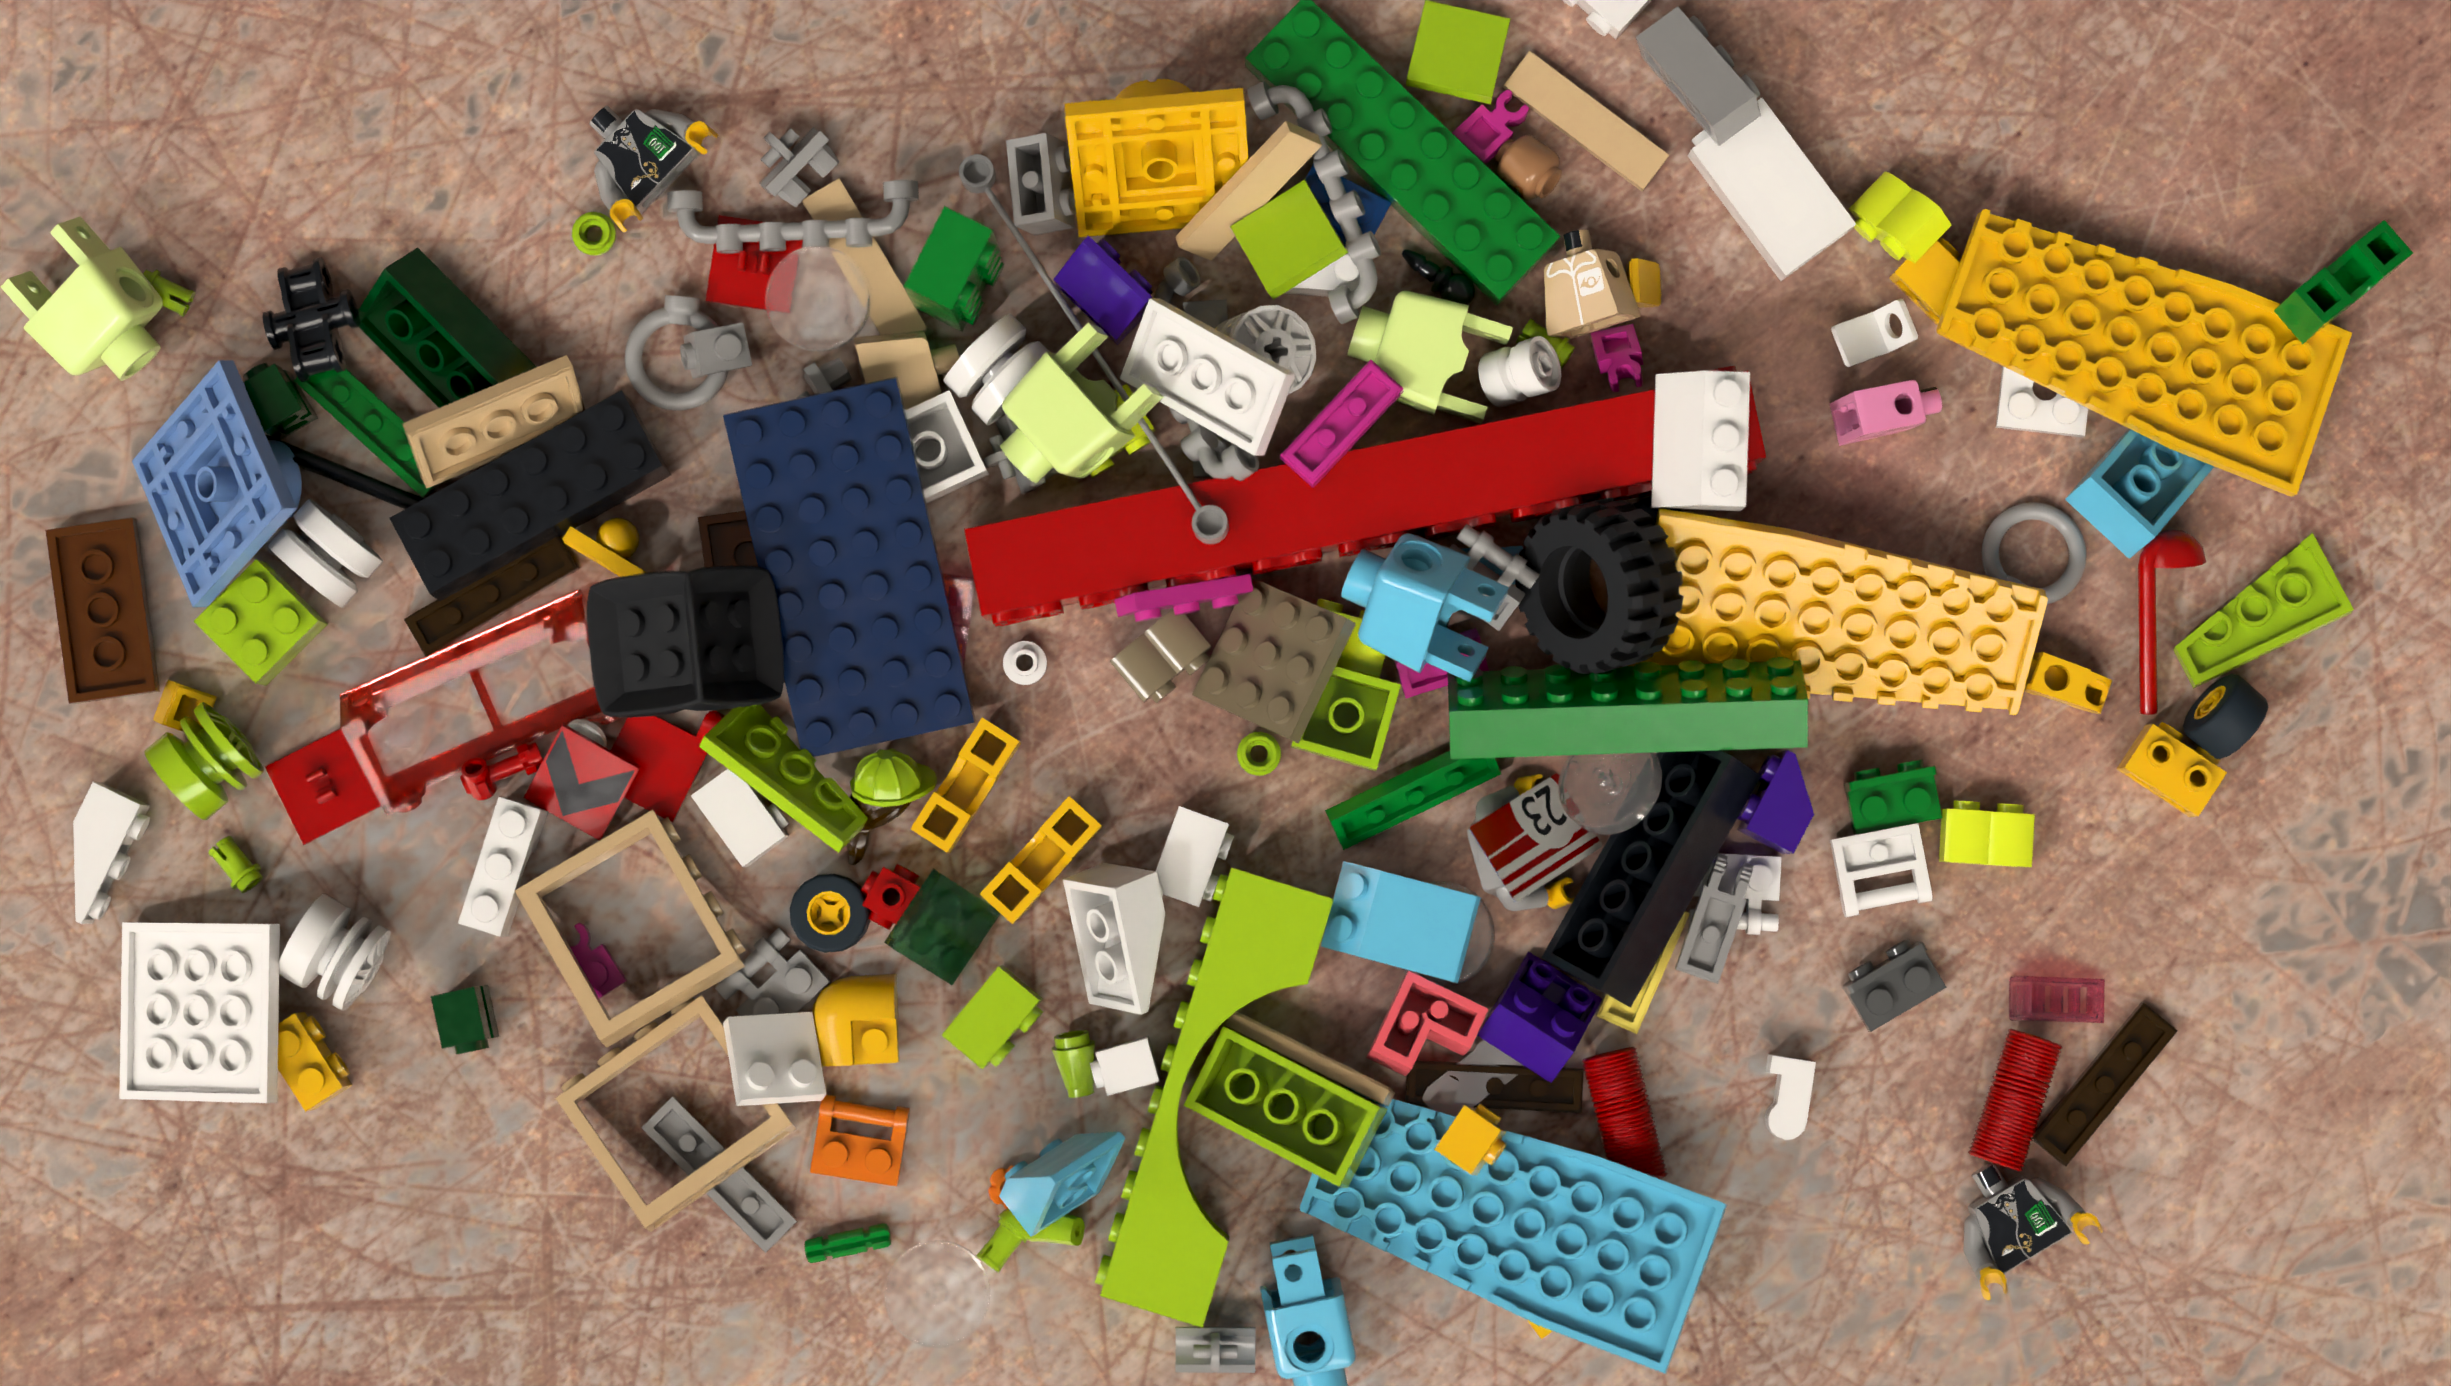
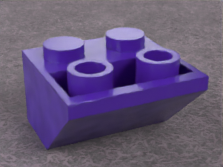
M1088 235L1053 279L1054 284L1118 345L1141 322L1149 298H1152V285L1135 269L1128 274L1120 266L1122 262L1119 258L1121 256L1103 238L1096 243Z
M1785 750L1778 752L1777 755L1773 754L1771 757H1766L1758 772L1761 775L1759 781L1762 783L1756 795L1751 794L1737 818L1741 820L1738 831L1783 855L1794 854L1814 816L1796 754Z
M1528 951L1490 1010L1477 1036L1552 1083L1575 1052L1602 998Z

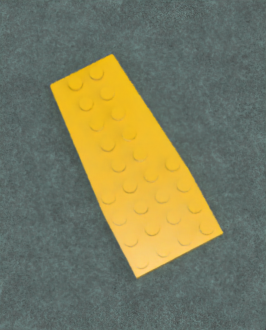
M1983 209L1977 214L1936 329L1937 334L2169 449L2290 497L2297 495L2352 332L2329 323L2302 344L2274 312L2280 303L2235 285L2187 270L2178 269L2176 271L2160 266L2157 261L2141 256L2133 258L2115 252L2116 249L2102 244L2094 246L2073 239V235L2060 231L2052 233L2033 227L2032 223L2021 219L2013 221L1990 214L1991 210Z
M1662 508L1658 509L1655 525L1661 526L1668 537L1665 541L1669 547H1674L1678 557L1675 560L1677 572L1682 571L1683 584L1679 586V595H1683V604L1681 611L1676 612L1675 616L1679 618L1673 634L1669 635L1668 643L1661 651L1655 652L1653 657L1643 662H1655L1659 665H1678L1686 660H1697L1704 664L1723 663L1728 659H1743L1747 662H1767L1771 658L1785 657L1792 661L1801 660L1808 699H1810V694L1832 695L1833 701L1852 702L1853 697L1877 699V703L1883 705H1895V701L1920 702L1922 708L1938 709L1939 704L1965 706V710L1970 712H1982V708L2007 709L2009 715L2018 714L2048 602L2044 589L1793 529Z

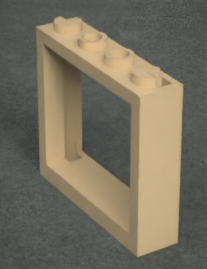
M653 810L514 890L598 1039L607 1048L745 967L739 954L746 950L733 928L725 932L717 918L723 915L724 912L713 893L710 891L703 895L696 880L703 877L690 854L682 858L674 843L681 840L679 834L668 817L661 821ZM652 834L721 955L611 1019L542 897Z
M702 995L695 1000L691 998L672 1009L670 1012L673 1016L660 1025L652 1022L643 1027L634 1035L636 1042L623 1051L617 1047L606 1053L597 1062L600 1066L586 1077L583 1073H580L569 1079L561 1087L563 1093L555 1098L640 1222L650 1232L796 1130V1127L779 1103L763 1104L771 1118L648 1205L642 1199L577 1103L699 1017L702 1018L728 1055L723 1023Z

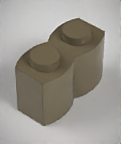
M1172 609L1118 653L1110 662L1144 703L1150 698L1155 703H1158L1176 688L1172 682L1176 676L1184 670L1189 675H1192L1210 660L1206 652L1212 646L1185 614L1174 615V610Z

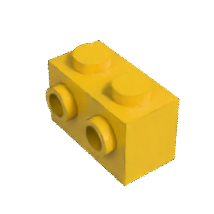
M2161 722L2159 726L2155 724L2145 725L2117 767V770L2188 817H2199L2227 774L2226 771L2217 766L2221 760L2214 758L2199 746L2194 751L2180 742L2184 736L2166 723Z
M305 1012L292 1014L278 1024V1070L305 1112L316 1110L351 1087L352 1084L347 1077L350 1072L343 1059L336 1052L332 1054L323 1039L326 1035L319 1022L312 1015L308 1017Z

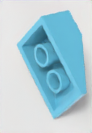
M2128 429L2082 478L2065 500L2130 559L2158 535L2214 466L2169 449Z
M1343 861L1321 947L1458 983L1481 897Z
M1118 1131L1075 1134L1064 1142L1061 1139H1056L1039 1153L1040 1157L1030 1164L1022 1161L1004 1176L1006 1181L999 1197L1029 1236L1032 1237L1100 1193L1126 1138Z

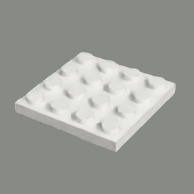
M122 922L119 1099L277 1103L280 924Z

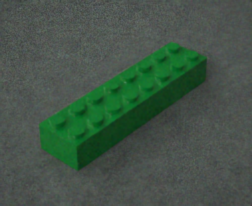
M1300 0L1245 57V67L1260 82L1265 81L1270 88L1280 85L1295 87L1305 94L1314 111L1322 108L1329 118L1333 131L1324 136L1327 145L1333 151L1339 149L1346 163L1381 197L1391 202V206L1460 272L1470 278L1473 284L1496 306L1558 243L1561 236L1312 0ZM1284 103L1296 115L1293 107L1288 103Z
M1785 657L1771 658L1767 662H1747L1743 659H1728L1723 663L1704 664L1697 660H1686L1678 665L1640 662L1634 666H1624L1598 674L1593 672L1589 674L1577 673L1561 665H1551L1546 669L1526 670L1520 666H1509L1501 671H1482L1478 669L1470 682L1447 672L1450 759L1808 747V696L1801 660L1792 661Z

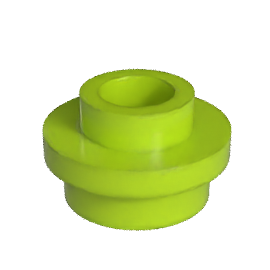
M588 212L581 215L575 221L572 228V239L576 247L584 254L598 256L608 252L614 245L616 228L611 219L605 214ZM592 227H599L602 230V237L596 242H591L587 238V233Z
M1251 733L1244 737L1238 746V762L1251 775H1267L1280 762V746L1276 739L1267 733ZM1263 746L1266 748L1268 756L1265 761L1258 763L1252 760L1250 752L1253 747Z

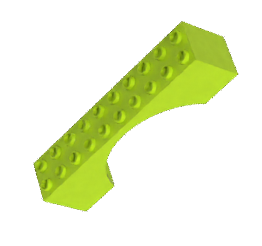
M1231 868L1229 876L1223 874L1219 876L1213 896L1214 900L1221 902L1216 918L1207 916L1199 941L1208 944L1203 961L1194 959L1187 980V985L1195 987L1190 1003L1181 1001L1173 1026L1182 1029L1177 1045L1168 1043L1160 1070L1167 1071L1168 1076L1164 1087L1155 1085L1147 1112L1155 1114L1151 1130L1142 1128L1134 1155L1142 1157L1138 1172L1129 1170L1121 1198L1129 1200L1125 1214L1116 1212L1108 1237V1241L1116 1243L1112 1257L1103 1255L1095 1280L1096 1284L1103 1286L1100 1294L1101 1297L1203 1328L1227 1250L1229 1235L1215 1224L1203 1209L1185 1174L1178 1142V1111L1183 1085L1200 1049L1212 1033L1232 1014L1253 1000L1287 987L1308 985L1334 900L1235 868Z

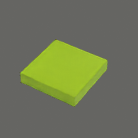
M1425 0L1406 79V86L1491 104L1510 18Z
M1305 180L1230 226L1266 291L1273 300L1348 253Z

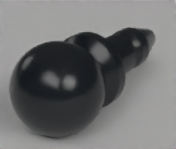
M1408 249L1403 250L1402 256L1414 271H1419L1420 275L1429 282H1434L1431 291L1433 293L1440 292L1441 299L1468 305L1473 300L1475 294L1474 284L1466 275L1453 274V269L1450 266L1441 271L1439 266L1430 260H1426L1424 255Z

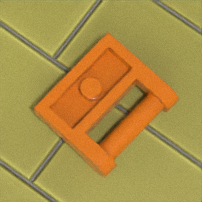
M826 1094L820 1103L810 1173L897 1187L910 1108L897 1106L896 1110L842 1102L836 1101V1096ZM833 1118L893 1127L891 1140L833 1131Z

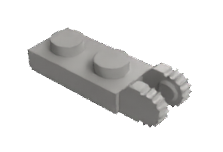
M1719 853L1713 863L1707 885L1702 887L1675 969L1716 984L1720 980L1747 901L1744 899L1754 867V865L1744 862L1742 867L1739 868L1733 895L1719 891L1717 889L1726 871L1728 858Z

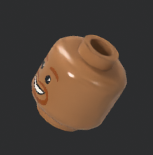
M1531 135L1521 136L1516 141L1512 139L1507 140L1496 154L1495 159L1499 162L1496 171L1497 176L1512 191L1525 200H1532L1537 197L1545 198L1554 190L1561 178L1562 170L1559 169L1560 159L1558 154Z

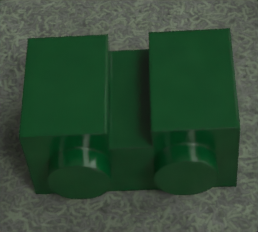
M262 363L244 374L246 391L265 433L282 440L318 419L302 389L293 381L295 379L293 374L289 371L283 370L275 363L271 366H268L267 363Z
M488 985L431 996L442 1049L454 1047L456 1055L489 1048L488 1039L499 1037Z

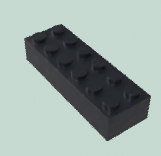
M621 390L389 519L429 594L442 601L550 540L566 534L570 526L574 529L666 479L671 474L633 403Z
M1721 750L1657 752L1541 958L1631 1008L1761 775Z

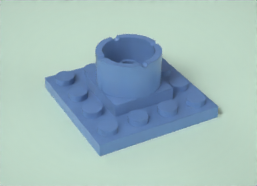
M218 360L132 460L192 607H208L279 527L286 524L287 519L293 517L301 497V473L298 463H295L293 460L294 454L283 442L267 440L234 360Z

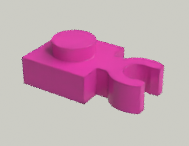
M1506 90L1498 96L1495 109L1492 112L1481 105L1452 132L1485 165L1496 156L1500 147L1507 140L1513 138V132L1508 127L1522 124L1528 115L1529 107L1527 105L1522 106L1517 112L1506 110L1505 105L1512 98L1510 90Z
M1628 324L1590 333L1600 374L1608 373L1611 390L1619 392L1618 382L1623 378H1632L1635 381L1636 387H1642L1643 379L1640 365H1643V357L1634 325Z
M577 923L574 927L580 934V941L576 946H570L599 999H601L628 980L604 944L592 950L589 945L591 935L588 928L582 923Z

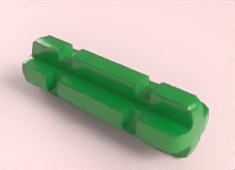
M882 1223L869 1227V1230L865 1231L864 1228L830 1234L827 1239H823L822 1236L808 1239L804 1243L806 1258L809 1263H816L827 1260L828 1256H832V1259L867 1252L870 1247H873V1250L886 1248L891 1245V1234L888 1225Z

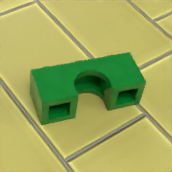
M2383 220L2354 243L2327 268L2324 267L2296 289L2274 312L2300 342L2304 344L2389 276L2413 252L2390 225Z

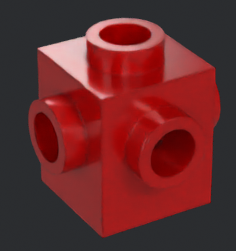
M896 864L894 870L888 867H883L880 873L873 870L861 889L864 896H866L862 906L871 910L868 919L888 930L891 929L893 924L904 927L907 920L915 923L927 900L921 897L925 888L917 884L920 876L899 864ZM889 888H895L900 894L899 902L893 906L888 905L884 901V893Z

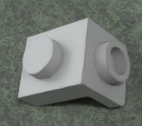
M743 322L691 332L684 336L685 344L680 346L683 366L685 370L691 371L693 379L752 366Z

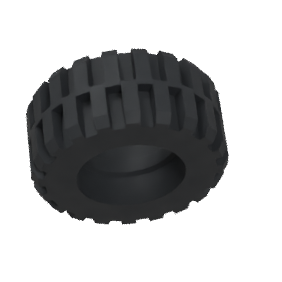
M1602 498L1553 510L1551 514L1544 515L1539 519L1534 529L1529 531L1523 542L1526 549H1522L1519 553L1521 557L1527 560L1526 565L1540 574L1530 589L1515 579V587L1525 593V596L1518 605L1520 613L1524 612L1528 620L1525 626L1530 635H1536L1539 640L1537 645L1545 654H1553L1555 662L1577 673L1589 674L1593 672L1598 674L1643 662L1653 657L1655 652L1661 651L1668 643L1669 635L1673 634L1679 618L1675 615L1676 612L1682 609L1683 595H1679V586L1683 584L1682 571L1677 572L1675 560L1678 557L1674 547H1669L1665 541L1668 536L1659 525L1654 526L1652 524L1653 518L1642 509L1636 510V506L1622 499L1616 501L1612 498ZM1591 558L1599 566L1606 582L1608 592L1606 614L1597 603L1590 583Z

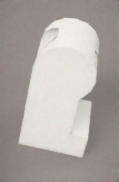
M1768 1054L1765 1072L1777 1074L1773 1103L1767 1108L1765 1113V1125L1774 1136L1790 1140L1800 1136L1805 1130L1816 1062Z

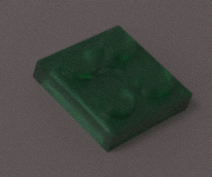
M933 869L884 943L953 985L1000 913L989 903Z

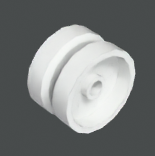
M1011 313L1002 317L981 334L965 350L943 380L959 398L967 397L982 387L973 400L972 411L987 426L1005 414L1002 408V402L1045 352L1048 351L1039 341L1025 345L1016 352L1025 339L1026 328Z
M308 499L296 512L294 518L296 524L311 539L307 541L293 530L282 529L268 547L309 585L334 604L344 608L358 590L356 583L341 569L344 565L359 577L369 578L382 564L383 559L364 542L365 539L337 515L329 513L313 500Z

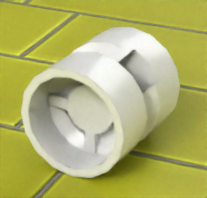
M1541 336L1518 342L1512 348L1503 347L1486 353L1479 361L1478 372L1481 387L1489 401L1498 408L1525 401L1527 397L1540 396L1555 391L1560 385L1561 366L1558 356L1548 340Z

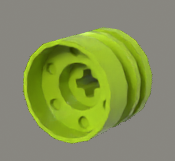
M201 702L194 708V714L202 727L187 716L180 720L181 727L188 741L183 742L172 733L166 732L145 750V756L171 792L202 820H208L229 802L228 796L221 785L223 780L236 789L243 790L247 787V782L238 767L253 779L259 777L264 772V769L255 755L252 745L239 728L226 716L220 715L213 707L205 702Z

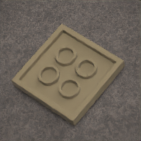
M1251 578L1253 592L1239 596V604L1234 606L1192 695L1299 743L1356 623Z

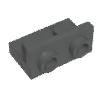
M1906 939L1888 949L1886 954L1889 958L1874 967L1871 961H1868L1848 973L1851 981L1842 985L1868 1032H1872L1947 988L1925 952L1927 948L1923 942L1911 944L1909 939Z

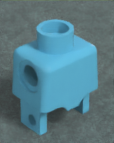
M1407 533L1398 539L1386 559L1362 549L1347 575L1341 597L1366 608L1358 631V637L1363 644L1418 673L1428 663L1470 682L1484 660L1488 647L1448 629L1451 615L1458 610H1463L1491 622L1504 601L1509 587L1467 569L1470 556Z
M1313 1234L1269 1242L1278 1289L1268 1290L1265 1286H1261L1260 1290L1278 1375L1284 1379H1292L1294 1386H1348L1345 1368L1354 1363L1356 1354L1340 1278L1335 1277L1322 1280ZM1287 1250L1296 1251L1293 1253L1283 1254ZM1305 1331H1314L1320 1334V1338L1311 1344H1301L1295 1340L1299 1334Z

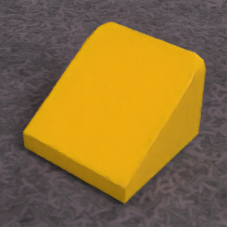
M1639 258L1631 259L1626 266V275L1638 308L1660 306L1661 281L1659 264Z
M167 680L154 715V721L183 731L180 720L187 716L202 727L194 714V708L201 702L214 707L217 696L172 680Z

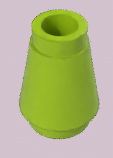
M1075 1030L1054 1036L1055 1046L1051 1050L1067 1089L1068 1097L1078 1098L1093 1094L1094 1078L1090 1063L1094 1061L1095 1041L1090 1040L1089 1031Z

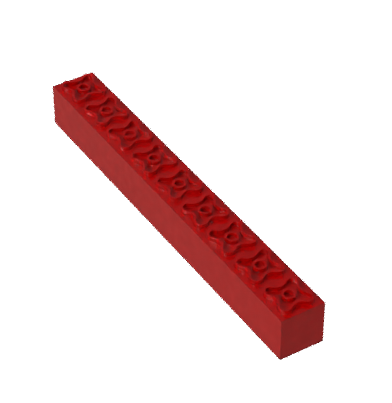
M1727 366L1710 370L1737 372L1736 366ZM1751 381L1749 389L1747 475L1757 470L1756 465L1766 458ZM1655 389L1348 451L1314 488L1287 464L1258 469V471L1243 481L1229 477L1227 479L1214 478L1187 484L1202 507L1206 505L1217 506L1227 516L1229 523L1228 533L1222 541L1216 544L1203 543L1195 536L1192 518L1196 509L1180 485L964 529L981 616L985 621L992 620L995 627L1007 626L1063 614V606L1079 603L1081 610L1113 604L1115 599L1133 593L1149 591V588L1164 585L1168 588L1236 576V571L1252 568L1254 575L1321 562L1323 558L1322 553L1337 550L1339 557H1348L1359 554L1362 549L1374 551L1392 548L1398 539L1407 533L1414 535L1424 533L1425 539L1431 540L1458 534L1466 524L1475 530L1490 528L1494 526V523H1497L1496 518L1509 515L1511 522L1514 523L1543 517L1544 515L1551 514L1553 510L1581 504L1584 500L1612 498L1617 501L1652 495Z

